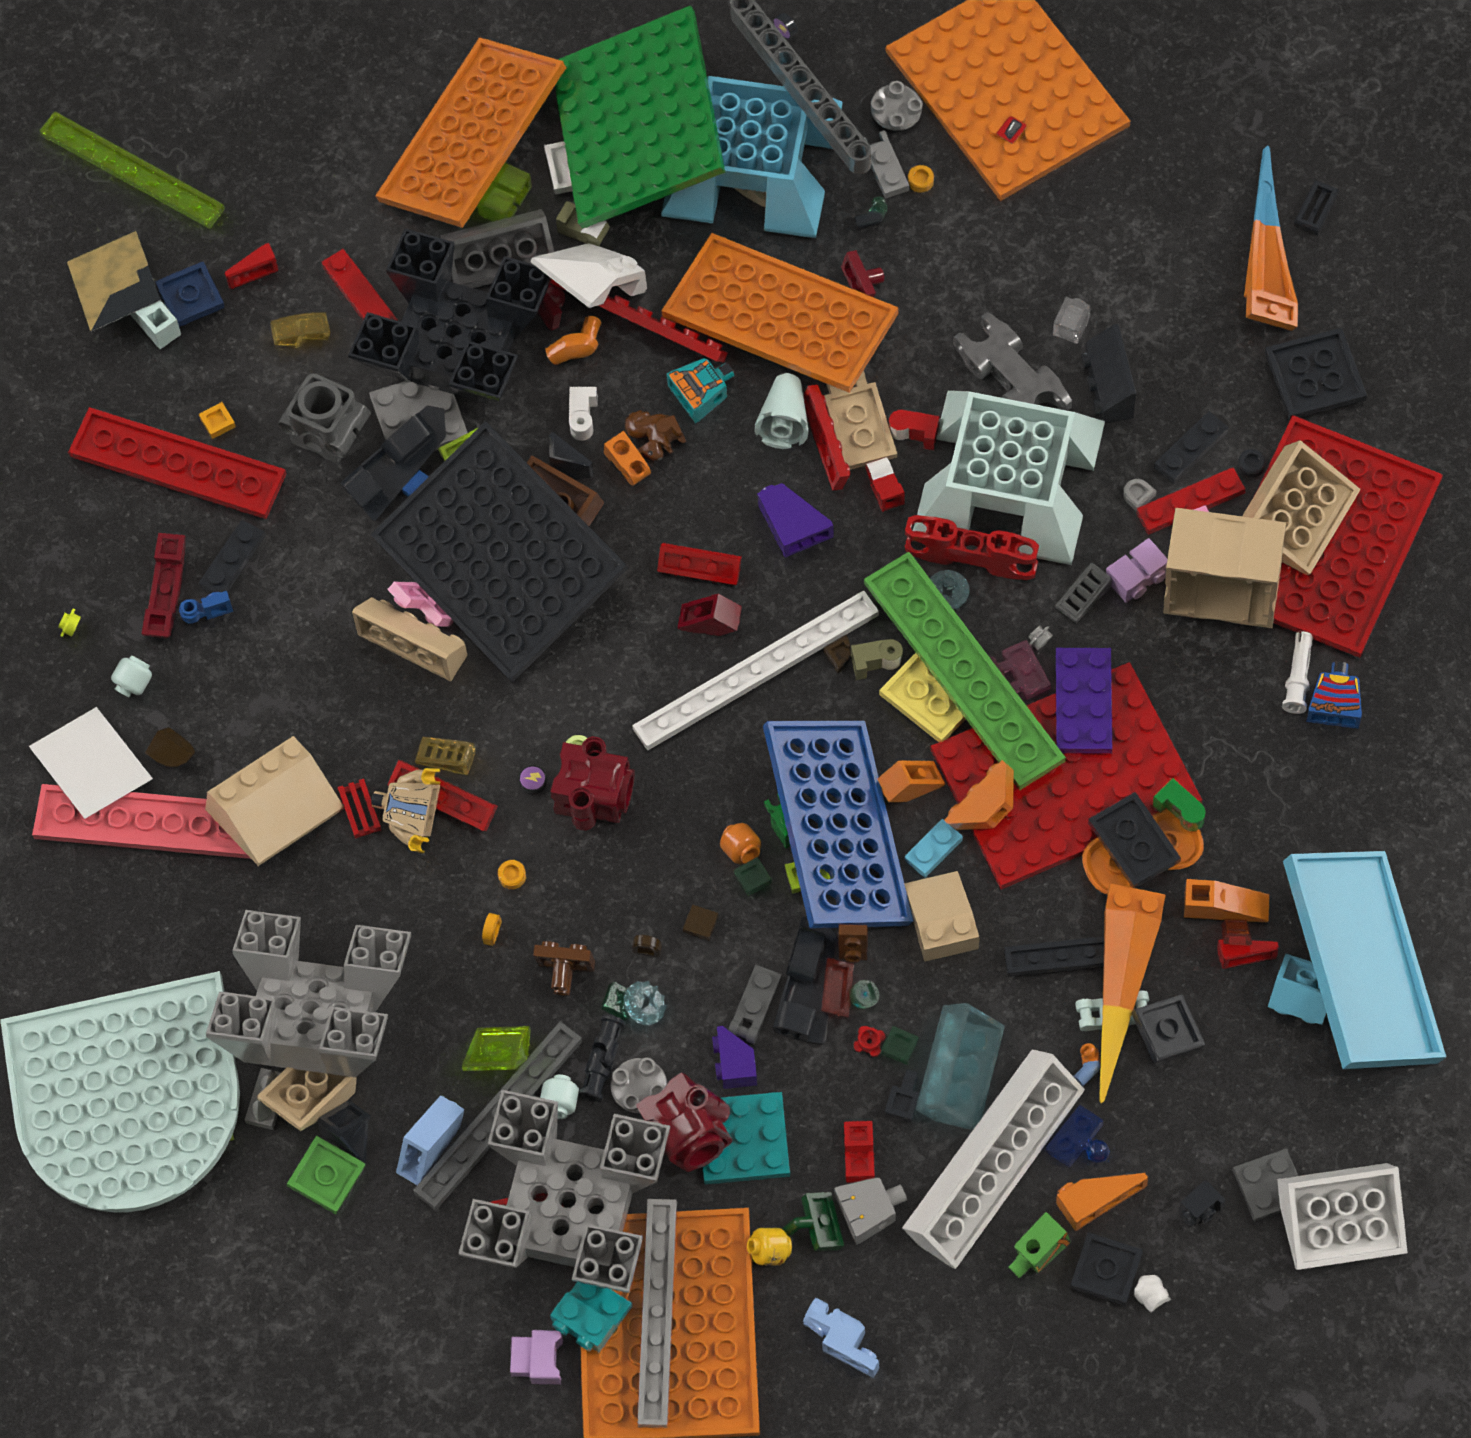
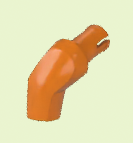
M594 316L585 317L581 333L565 335L546 348L548 359L554 365H558L570 359L584 358L593 354L598 347L596 337L601 321Z

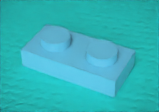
M941 819L905 855V861L926 878L963 840V836Z

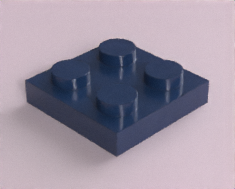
M204 262L155 281L167 309L177 319L179 327L225 308L224 302Z

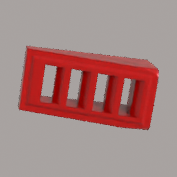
M264 244L225 271L230 289L279 270L270 244Z
M1233 939L1218 940L1217 946L1221 966L1224 969L1275 959L1279 949L1278 942Z

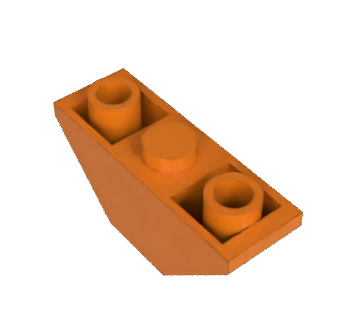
M1003 760L992 765L987 771V776L980 783L973 785L969 789L968 796L949 810L948 817L944 820L955 830L994 828L1013 809L1014 770Z

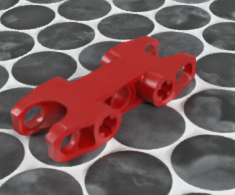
M914 515L908 517L905 528V535L907 536L905 551L910 552L913 557L944 565L956 561L984 567L990 574L1008 579L1030 580L1035 578L1038 567L1036 559L1039 545L1033 539L1005 531H994L986 534L958 528L953 521L934 516ZM915 523H923L927 530L926 532L912 531L911 527ZM917 541L925 544L926 547L922 550H916L911 546V543ZM969 545H974L977 547V549L968 550L966 547ZM1027 545L1032 548L1033 552L1031 555L1018 551V548ZM1017 563L1030 564L1032 569L1029 572L1022 573L1017 569L1016 565Z

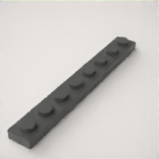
M560 1021L413 1190L414 1194L436 1211L491 1148L488 1146V1140L501 1091L506 1090L535 1097L542 1089L543 1083L557 1072L582 1043V1038Z

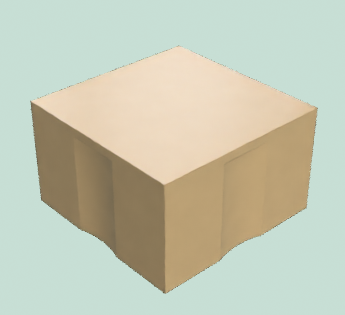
M1175 508L1166 566L1164 614L1216 619L1272 628L1281 572L1286 522Z

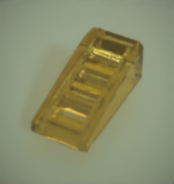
M422 737L415 763L469 775L476 752L475 745L465 741ZM428 746H432L433 749L430 757H425ZM438 748L443 749L440 758H436ZM449 750L453 751L450 760L446 759ZM458 753H463L461 761L456 760Z

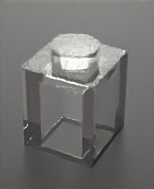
M1065 297L1054 321L1053 335L1078 344L1089 321L1091 305L1078 298Z

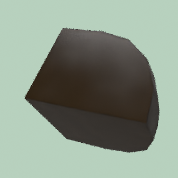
M168 727L157 731L145 754L160 764L177 767L188 762L195 754V751L185 738Z

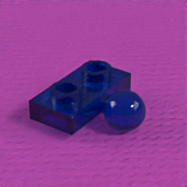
M1079 1105L1046 1147L1047 1153L1068 1167L1074 1163L1084 1149L1091 1161L1096 1163L1105 1161L1109 1156L1108 1145L1102 1140L1092 1141V1138L1103 1126V1120Z

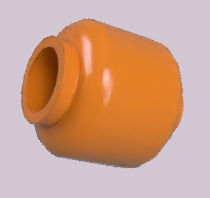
M738 823L730 825L724 830L720 840V847L734 863L749 864L759 856L761 840L749 825Z

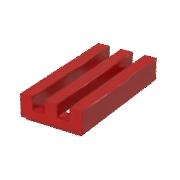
M361 779L356 784L354 782L349 783L347 787H338L355 839L380 831L381 827L375 809L371 805V798L365 780ZM361 789L374 824L371 827L368 826L357 791ZM349 793L352 794L363 829L359 831L346 796Z

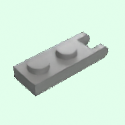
M881 131L879 132L881 141L870 145L871 169L886 199L909 191V183L886 132Z

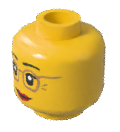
M758 1228L747 1242V1251L758 1265H781L791 1254L792 1242L790 1237L781 1228Z

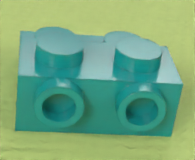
M577 1282L570 1293L566 1292L551 1313L552 1326L563 1335L570 1333L576 1337V1342L582 1348L588 1351L594 1349L600 1353L632 1308V1303L611 1289Z

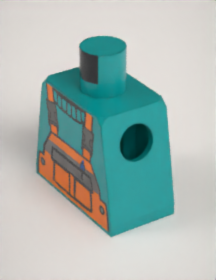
M701 359L667 373L668 387L692 420L697 423L726 399L727 386L725 381L734 377V372L728 363H724L714 369L708 359Z

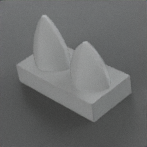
M264 1068L260 1069L245 1117L246 1124L271 1130L274 1129L278 1114L259 1101L257 1096L281 1072Z

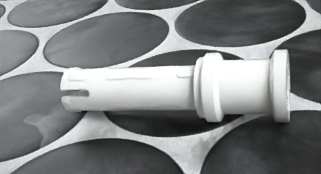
M1297 632L1295 636L1290 677L1285 683L1287 695L1282 704V708L1289 713L1300 714L1307 710L1305 697L1306 692L1310 688L1307 673L1313 640L1312 634L1308 632Z

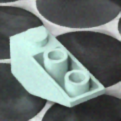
M161 301L130 314L159 349L181 335L177 319Z

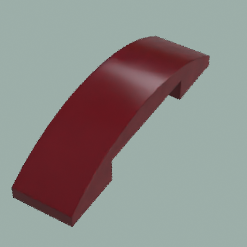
M158 533L154 555L156 564L148 609H145L142 636L170 637L181 589L185 535Z

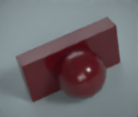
M549 285L537 312L551 331L559 328L562 315L560 308L565 302L563 289L555 285Z

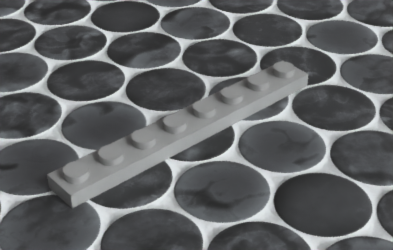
M647 1200L638 1427L668 1428L676 1200Z

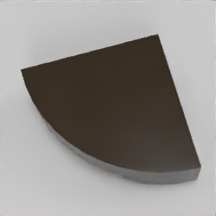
M846 635L823 648V653L838 673L846 667L850 659V642Z

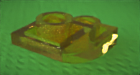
M326 313L297 314L271 321L270 324L275 345L300 346L302 339L328 340L330 335Z

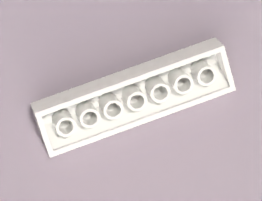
M1031 1050L902 1227L919 1246L954 1269L960 1264L1085 1090L1053 1054Z

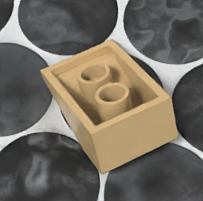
M958 871L904 883L924 962L979 949V934Z
M287 1067L257 1096V1099L298 1130L302 1131L316 1123L320 1116L346 1102L355 1093L357 1076L349 1077Z

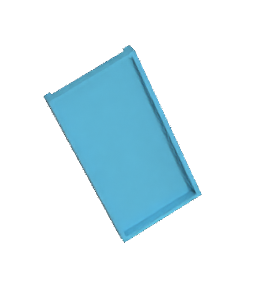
M1386 852L1289 855L1283 863L1342 1068L1424 1065L1441 1062L1446 1058V1054Z

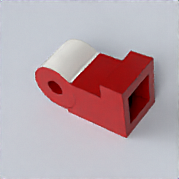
M897 410L890 415L889 428L894 439L905 440L908 438L924 442V449L934 451L940 416L907 410Z
M887 457L865 464L872 490L881 511L883 512L905 504V492L901 484L898 483Z

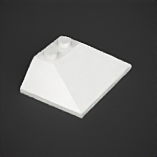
M590 243L536 256L531 260V263L589 308L603 304L613 286L620 287L630 296L645 293L647 289L645 271L637 265L636 260Z

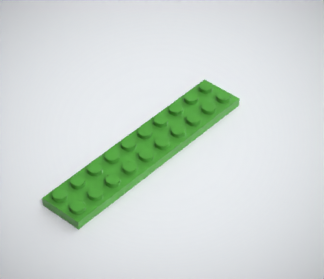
M907 552L864 579L865 586L998 762L1003 760L1014 770L1013 782L1019 790L1065 762L1066 757L910 552Z

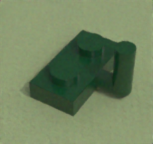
M831 1192L806 1193L801 1197L806 1217L794 1218L782 1230L791 1237L799 1229L809 1228L814 1251L841 1249L844 1246Z

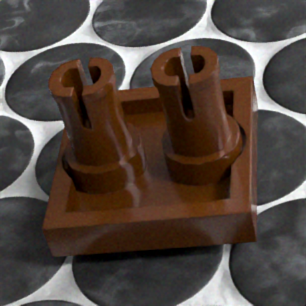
M544 941L542 945L534 946L533 956L538 966L553 968L551 989H554L553 993L556 995H570L573 971L594 972L595 959L591 950H587V947L584 945L571 944L570 948L559 947L558 943Z

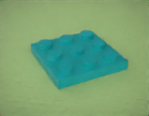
M782 1092L721 1098L730 1107V1115L723 1124L733 1141L714 1161L703 1166L705 1185L790 1177Z

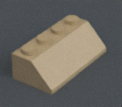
M371 597L352 611L359 636L449 681H452L467 657L466 646L462 639L455 635L448 636L442 633L437 626L431 623L424 624L418 621L413 614L407 611L402 613L394 609V606L385 600L378 601Z

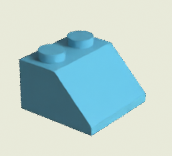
M1285 954L1268 1007L1280 1014H1290L1301 1018L1307 1023L1322 1025L1326 1009L1312 962Z

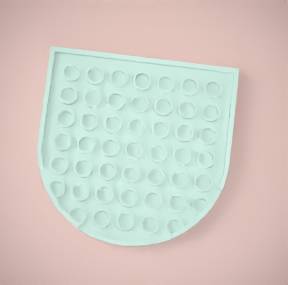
M220 971L0 1019L18 1140L23 1153L35 1172L59 1195L73 1203L98 1211L133 1212L159 1206L185 1193L206 1176L218 1162L232 1137L237 1122L240 1099L235 1056L206 1037L219 991L224 992Z

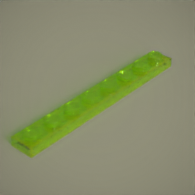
M54 112L40 129L41 136L209 229L225 210L222 203L57 112Z

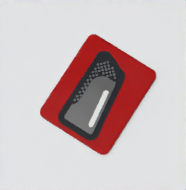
M1009 116L996 134L1008 142L1014 143L1027 125L1013 116Z

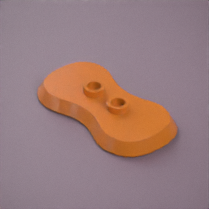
M1163 810L1161 813L1158 812L1153 815V818L1181 857V862L1168 870L1183 869L1194 864L1200 858L1204 849L1200 830L1193 832L1185 830L1181 826L1180 820L1169 810ZM1099 838L1089 843L1083 852L1082 862L1085 873L1093 886L1101 893L1107 895L1110 883L1131 887Z

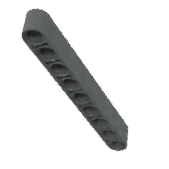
M730 0L732 22L849 170L856 174L866 173L871 167V147L756 1ZM832 118V119H834V120H832V121H827V120H825V119ZM842 137H847V138H849V139L843 140V139H840V138H842Z

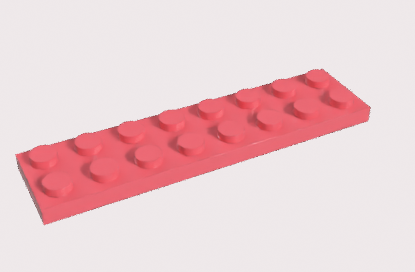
M42 784L32 834L34 839L251 859L205 810L207 799L130 792L84 819L60 786Z

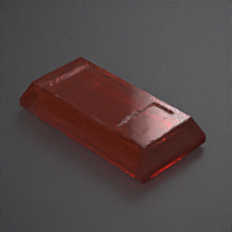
M1224 920L1221 924L1223 943L1228 945H1252L1250 926L1247 920Z
M827 958L821 1011L845 1017L849 1016L854 964Z

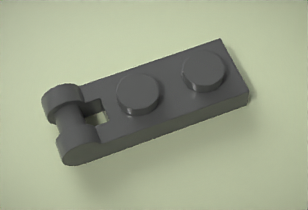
M755 965L736 1014L728 1030L731 1033L746 1039L747 1043L752 1045L756 1043L782 979L781 973ZM745 1021L751 1023L752 1026L747 1028L742 1026V1023Z

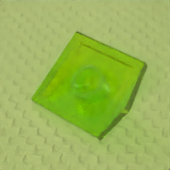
M530 1027L477 1028L462 1064L463 1071L511 1070L518 1068L527 1061Z

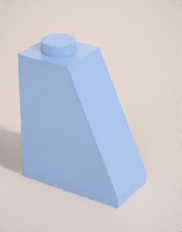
M440 1096L404 1136L396 1173L418 1185L435 1166L459 1130L464 1109L455 1102Z

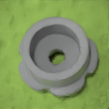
M1041 626L1037 627L1028 636L1031 640L1029 645H1033L1037 651L1053 637L1048 631L1049 627L1047 626L1044 629Z

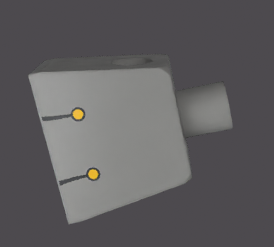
M880 1178L834 1188L835 1199L856 1245L892 1224L896 1220L893 1206L907 1201L901 1185L885 1190Z

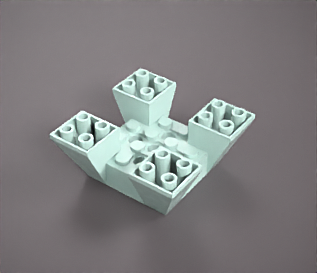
M948 391L936 439L956 443L952 462L924 484L917 515L948 519L953 521L958 528L967 530L970 528L974 507L1024 516L1021 536L1037 542L1039 545L1037 558L1072 565L1083 515L1061 488L1060 484L1065 465L1094 471L1105 421L1076 412L969 391ZM915 523L913 531L926 532L927 528L923 523ZM1023 545L1019 547V551L1031 555L1033 552L1030 546Z

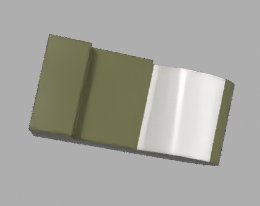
M569 201L565 203L556 218L558 233L586 244L590 243L600 246L610 229L609 224L605 220L582 229L578 224L575 204Z
M888 639L852 645L850 656L856 680L866 679L867 671L881 668L886 670L897 669L902 662L903 648L901 644L896 640Z

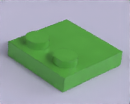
M316 1135L289 1179L287 1186L332 1213L337 1214L366 1164Z

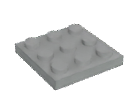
M404 381L369 392L385 440L427 405L444 408L446 438L435 450L468 433L454 394L440 391L439 387L432 385L426 387Z

